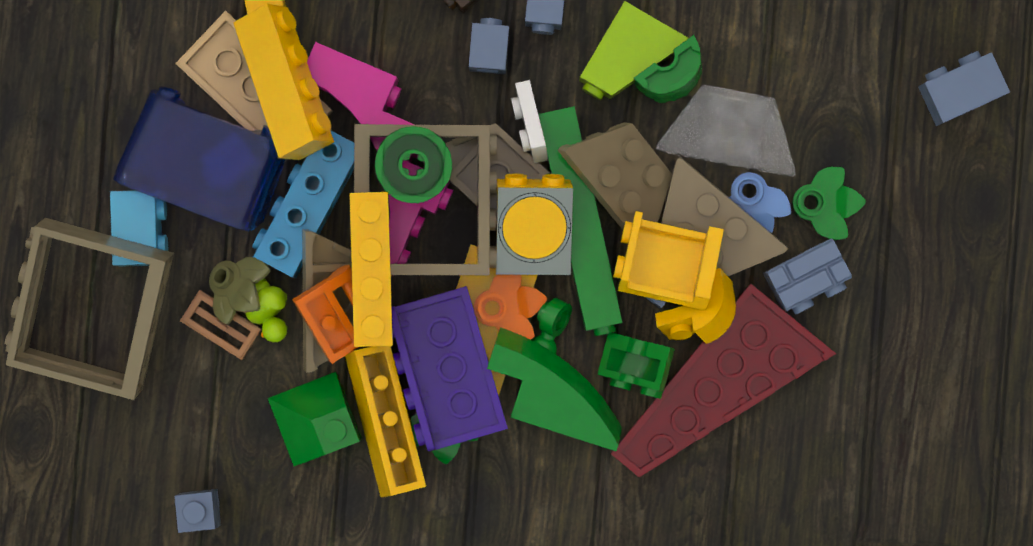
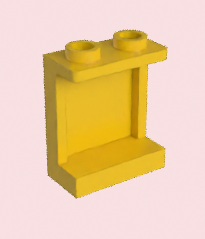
M635 211L633 222L625 221L621 243L628 245L625 257L618 255L613 275L615 278H620L618 291L705 310L711 296L724 229L709 226L707 233L643 220V212Z

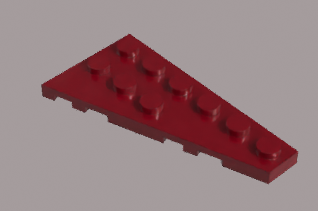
M749 284L736 299L735 316L727 331L710 343L706 344L702 341L667 383L661 399L655 398L621 439L617 451L612 450L610 454L635 475L641 477L836 353L755 286Z

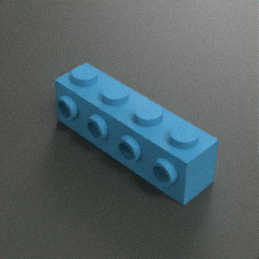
M331 131L334 143L307 156L302 166L298 163L294 166L287 180V183L291 185L285 198L282 196L277 198L270 211V216L274 217L268 230L264 228L260 230L252 248L257 250L253 257L292 278H297L303 267L302 229H308L320 235L354 171V142Z

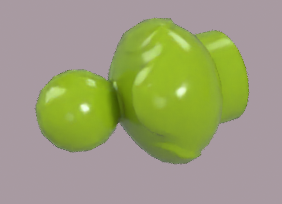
M263 279L255 284L260 301V310L245 314L251 323L263 324L262 338L273 343L280 342L287 334V326L282 319L275 316L285 307L287 294L279 287L270 286L267 280Z

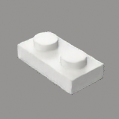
M530 80L515 83L517 97L511 98L515 119L523 118L525 126L524 130H519L523 151H531L534 164L547 161L546 144Z

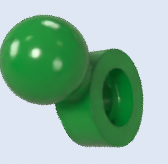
M558 298L543 304L537 316V320L540 322L539 328L542 332L541 335L535 336L532 341L556 354L557 345L554 339L566 328L571 317L572 306Z

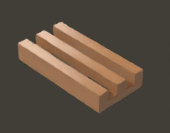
M199 290L180 322L243 360L248 350L254 344L256 337L261 333L262 328L251 323L238 313H235L232 320L251 331L248 337L230 325L224 324L217 317L199 306L204 301L213 307L214 299L202 290ZM194 313L198 314L242 342L243 345L240 349L191 319Z

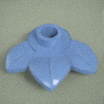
M747 172L739 175L733 181L729 198L771 233H773L775 224L774 217H785L791 214L790 203L785 193L780 189L767 186L766 181L760 175ZM747 184H753L757 189L756 195L752 198H747L743 194V188Z

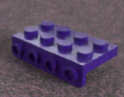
M467 286L400 306H392V338H396L399 352L393 353L399 375L405 373L409 387L403 389L408 409H416L419 423L413 426L419 446L426 445L427 450L431 452L508 429L492 371L487 369L489 360Z

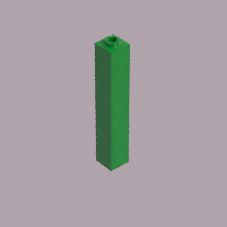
M575 106L538 114L546 144L550 174L563 175L564 179L571 180L573 186L571 269L585 331L593 329L594 336L616 332L615 324L622 323L595 196L558 152V149L565 144L572 145L582 141Z

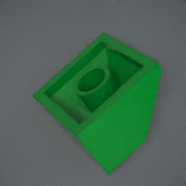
M337 372L268 398L293 466L319 458L363 440Z

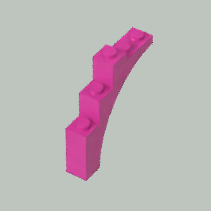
M315 42L307 61L312 78L320 89L329 93L346 107L360 124L415 125L386 112L387 107H395L402 88L397 87L399 80L396 76ZM370 137L376 150H378L380 144L386 138ZM415 153L410 154L409 160H403L402 167L409 170V175H416V170L421 168L411 163L413 157L417 159V154ZM450 180L438 195L422 203H406L389 195L390 264H407L411 254L410 251L405 250L411 236L418 238L426 219L420 216L422 210L434 215L437 214L439 208L446 210L454 191L448 188Z

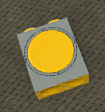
M518 173L506 174L505 179H497L496 275H571L573 186L570 179H564V176L560 174H544L542 179H527V175Z

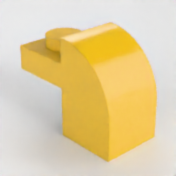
M721 268L716 269L711 296L706 309L701 310L681 306L655 313L657 328L669 340L688 339L693 333H696L706 344L718 339L730 327L735 316L736 301L733 282Z

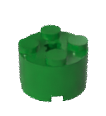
M417 126L404 127L389 134L380 144L375 157V172L383 189L395 199L406 203H422L432 199L444 189L451 176L452 158L445 142L433 131ZM412 153L417 154V160L424 163L423 169L416 170V175H409V170L402 167L403 160H409Z

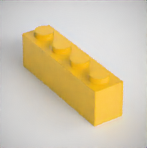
M267 3L233 22L278 157L301 160L334 143L330 131L331 122L321 105L319 87L312 78L307 64L308 56L300 43L295 29L296 20L289 11V8Z
M388 192L350 193L354 347L393 346Z
M371 346L350 352L345 358L380 497L393 496L426 487L391 346Z

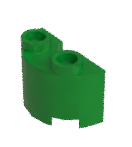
M694 35L673 49L675 58L671 65L660 67L653 63L635 76L636 88L646 97L658 103L675 101L688 95L697 85L702 75L701 51Z
M608 333L598 375L611 378L610 386L631 391L632 384L642 386L640 394L661 399L675 349L615 333Z

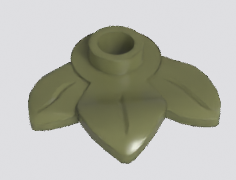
M245 257L237 263L229 260L222 261L213 268L209 277V285L214 293L213 311L221 322L229 325L236 311L247 313L260 310V301L255 284L263 280L270 273L271 269L268 265L255 257Z

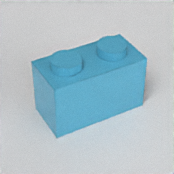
M156 190L110 191L111 236L168 251L167 235H162L161 220L167 219V203L165 198L160 197V192ZM112 255L113 266L149 265Z

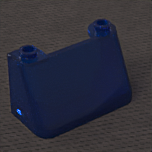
M160 86L159 90H151L118 163L113 180L128 188L231 227L245 231H252L264 222L285 159L278 157L268 126L263 125L262 130L251 131L185 106V102L179 99L181 93L163 86Z

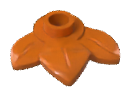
M496 275L492 280L490 289L482 292L475 300L474 312L476 318L486 326H495L498 332L501 327L528 339L534 338V330L528 318L534 316L540 310L542 305L546 303L547 297L535 288L521 286V275ZM495 301L498 303L499 312L496 315L487 314L485 311L487 302Z

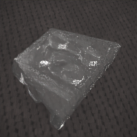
M704 84L658 142L655 149L658 152L794 177L796 171L775 98Z

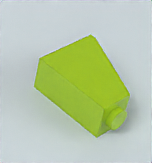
M624 1L580 76L579 82L585 84L582 90L598 100H601L603 96L612 99L632 85L634 77L653 63L659 66L673 56V49L686 41L688 37Z

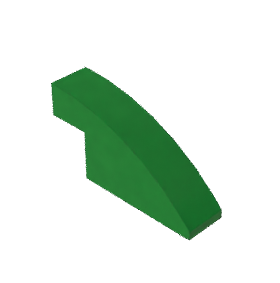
M500 327L487 369L522 380L510 418L617 451L622 427L604 398L590 382L569 363L549 349L522 335Z

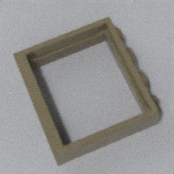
M354 124V193L369 192L370 137H387L400 128L417 126L429 129L439 137L478 138L477 264H390L391 275H490V268H496L497 261L496 246H490V231H496L497 226L496 208H490V194H496L497 190L496 171H490V156H496L497 136L496 134H490V125Z
M44 218L35 227H31L30 236L26 239L25 247L30 249L28 261L23 262L18 276V283L22 284L20 297L17 296L11 309V317L15 318L13 331L10 330L4 343L7 345L5 351L8 352L6 365L135 400L144 387L174 253ZM52 238L149 264L125 374L29 348Z

